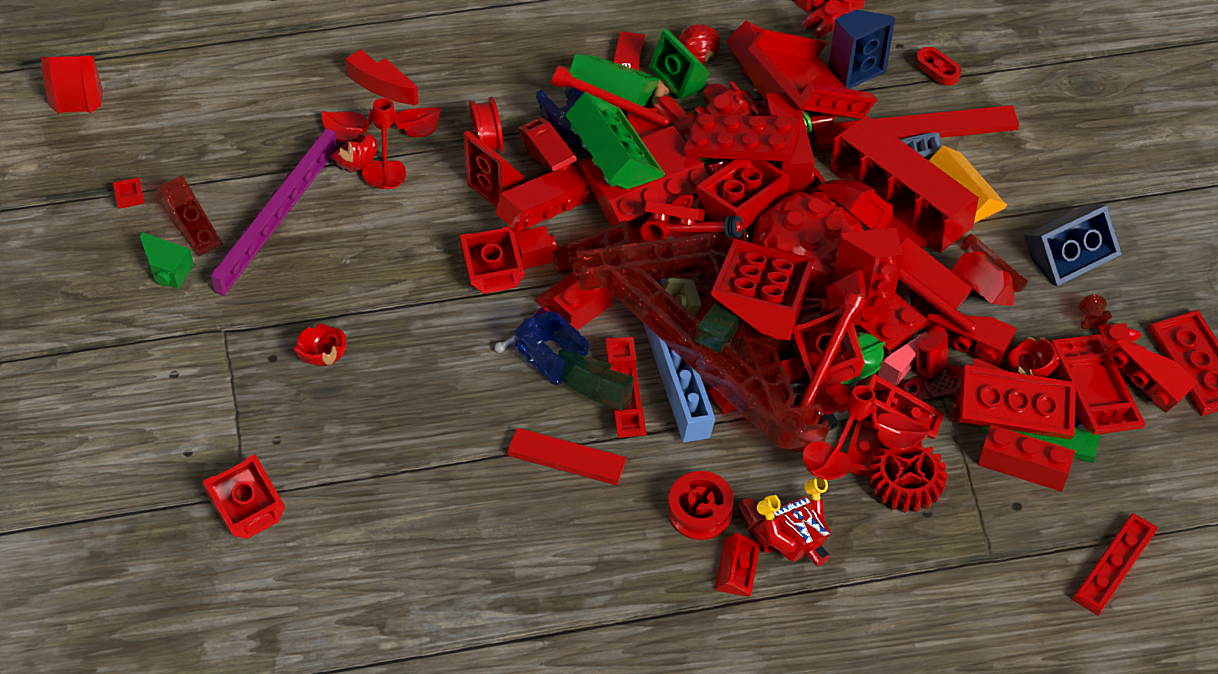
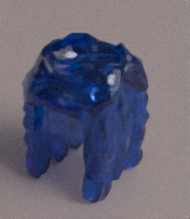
M568 86L565 91L568 99L566 101L567 105L558 108L543 90L537 91L536 100L540 104V117L551 123L566 144H581L582 140L579 135L570 130L572 124L566 117V114L584 92Z
M539 308L535 315L524 319L523 323L514 331V345L517 350L525 357L527 363L532 364L535 369L545 375L549 382L554 385L562 383L561 377L564 374L563 369L566 363L544 342L554 340L578 365L582 367L585 363V356L588 354L590 347L589 342L561 314L555 311H546L543 308Z

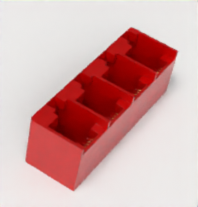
M867 115L833 139L830 170L841 180L857 181L875 189V194L881 199L891 203L893 208L914 196L915 204L898 215V219L914 232L922 229V223L935 213L939 212L943 216V225L925 236L927 245L936 252H943L973 228L979 197Z

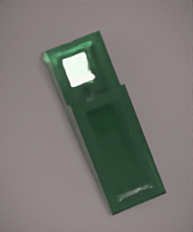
M717 300L697 326L694 341L720 353L727 341L732 340L744 320Z
M563 349L558 351L556 376L569 387L594 401L623 411L631 402L633 376L613 371L612 364Z

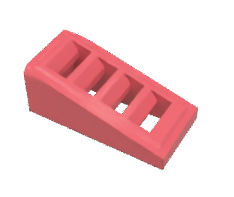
M922 333L886 357L881 362L878 375L891 384L898 385L916 363V344L925 339L928 333Z

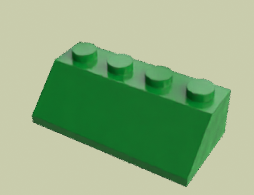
M584 92L568 111L566 117L572 124L570 126L572 131L581 138V145L593 156V163L603 171L604 180L611 186L615 187L618 185L625 189H630L662 178L665 174L622 110Z

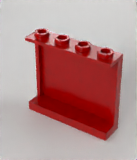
M762 29L755 37L749 50L800 109L861 119L878 100L872 93L848 89L819 57V54L827 45L825 41Z

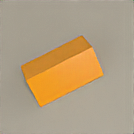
M942 145L930 158L929 161L979 197L974 223L1006 208L1007 204L960 152Z

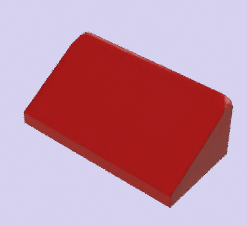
M737 532L726 538L715 590L746 597L751 596L761 544Z

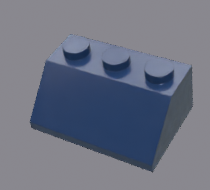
M856 9L835 19L828 67L848 89L886 72L895 24L893 16Z
M1087 204L1024 234L1031 259L1054 286H1059L1122 255L1107 205Z

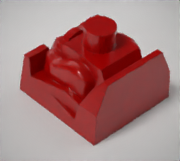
M733 81L730 82L729 90L712 98L706 107L699 106L694 111L696 115L762 116L756 107L746 100Z

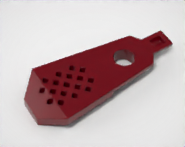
M946 364L942 371L931 379L920 375L896 386L921 401L960 396L962 367ZM913 388L916 392H909L907 389Z

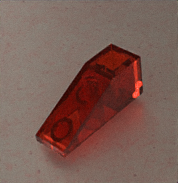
M183 175L159 186L157 192L159 201L171 221L198 257L223 245Z

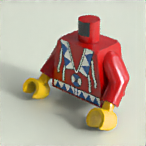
M814 478L805 483L804 489L807 494L811 495V499L805 496L780 506L779 498L776 495L765 497L757 505L758 512L761 515H765L763 522L757 530L767 539L770 546L779 550L789 561L794 562L808 556L814 565L819 567L830 557L829 553L822 546L830 536V529L826 525L824 517L823 499H820V493L826 492L828 488V482L825 479Z

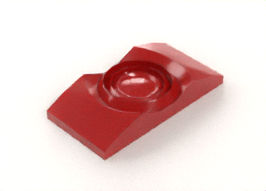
M1101 334L1051 341L1059 356V365L1056 369L1057 377L1060 380L1076 382L1075 415L1089 432L1097 435L1143 429L1146 424L1118 367L1105 354L1108 347Z

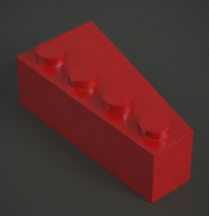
M766 93L763 104L764 116L800 117L801 127L790 160L771 161V164L790 176L787 194L807 193L810 183L814 182L815 161L803 118V110L798 107L787 93Z

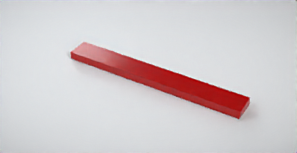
M1013 105L872 119L900 140L928 133H939L940 138L1014 131L1019 128V121ZM857 121L813 125L812 134L816 149H832L833 139Z

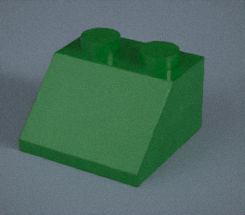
M667 28L662 30L649 68L680 100L703 91L710 72Z

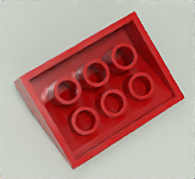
M673 125L641 138L665 174L662 178L630 189H625L618 185L614 187L604 180L603 171L593 163L592 158L580 162V166L614 234L648 220L653 213L645 211L646 200L669 204L676 197L678 198L683 195H693L694 199L698 196L695 190L696 186L710 177L700 158L685 156L684 148L687 142Z
M734 239L713 286L711 296L760 333L769 335L773 339L790 341L809 287L815 258Z

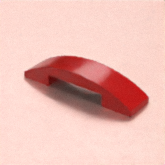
M634 338L605 339L609 385L617 437L646 436L644 411L641 405L636 369Z

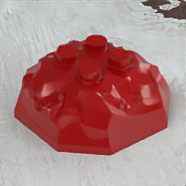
M797 192L782 199L759 217L754 223L752 243L815 258L805 297L824 298L826 287L832 284L840 234L865 230L856 216L830 198L825 192H815L810 195L805 192Z

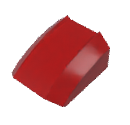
M94 56L41 57L49 106L58 114L62 112L91 113L101 106L103 88Z
M830 180L819 185V190L825 192L871 230L884 229L892 219L893 205L881 199L875 194V189L866 184L851 180Z
M510 226L480 233L460 235V247L472 286L483 294L512 289L518 286L525 276V271L515 232Z
M983 252L963 253L951 272L991 304L1014 305V283L1012 276L992 263Z
M843 308L834 310L833 313L808 323L796 325L793 334L810 380L844 310ZM851 320L821 384L822 387L829 388L855 378L861 373L865 361L853 320Z
M256 454L215 477L212 476L202 482L205 493L233 536L248 539L278 523L285 509L284 503Z

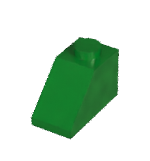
M142 232L140 239L154 281L162 286L179 289L194 267L190 249Z

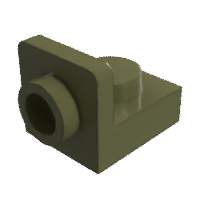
M669 278L659 293L660 300L674 301V307L678 312L681 323H691L702 307L693 279Z

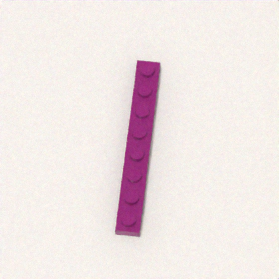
M326 128L320 137L315 138L310 150L301 156L298 165L292 172L287 174L281 187L273 192L267 205L258 211L253 223L244 229L241 238L235 246L229 248L226 257L220 265L215 266L211 273L215 293L225 296L329 161V154L338 149L335 131Z

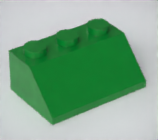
M575 53L570 69L573 77L643 107L660 80L659 77L591 54ZM573 88V90L576 91V92L584 93V92H581V91H579V90Z

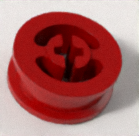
M488 97V102L477 104L474 100L469 101V115L473 135L493 151L502 154L504 152L503 135L494 98Z
M694 471L681 476L673 484L669 493V518L673 527L683 536L694 540H708L721 535L729 527L733 517L734 496L732 489L722 477L712 472ZM715 498L720 502L721 505H716L714 503ZM684 505L688 507V514L682 509L681 506Z

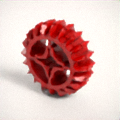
M922 441L915 447L905 451L893 450L886 446L884 448L879 447L876 451L877 455H873L871 458V462L875 464L869 467V485L871 488H874L873 493L875 497L882 496L881 501L883 505L888 502L892 503L891 507L893 510L900 506L903 507L902 509L906 513L908 508L912 507L917 513L921 506L928 509L931 506V502L936 503L940 495L944 493L947 481L945 463L941 462L940 454H933L932 446L924 448ZM921 469H923L927 473L930 481L925 478V474L921 471ZM885 470L890 472V476L894 479L893 482L889 479Z

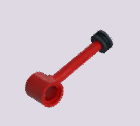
M651 215L641 227L643 240L646 243L653 242L654 246L663 244L673 233L725 232L728 238H739L743 232V222L740 216H727L725 221L695 222V225L675 222L673 216H669L668 221L654 219Z

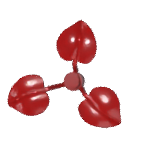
M379 98L373 102V110L369 111L367 120L363 115L355 112L322 111V123L324 129L327 128L335 131L336 141L348 142L349 140L356 141L360 133L365 134L373 120L376 127L382 130V162L372 161L367 167L363 168L362 176L364 181L373 187L394 189L405 181L406 168L400 161L387 162L386 129H389L393 122H395L398 129L404 128V132L409 136H429L438 126L441 107L408 109L397 113L394 110L392 100Z
M841 383L829 388L820 386L812 407L823 414H832L836 410L839 413H843L848 409L850 416L835 448L827 442H811L805 447L802 460L808 472H811L812 475L820 479L835 480L846 475L851 467V458L839 450L854 419L863 420L870 413L873 427L879 430L877 433L878 440L893 450L905 451L915 447L928 436L930 431L920 424L894 413L880 414L877 419V406L873 405L876 395L873 389L868 386L858 385L853 388V391Z

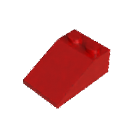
M468 130L464 133L467 185L497 208L500 194L526 183V179L504 158Z

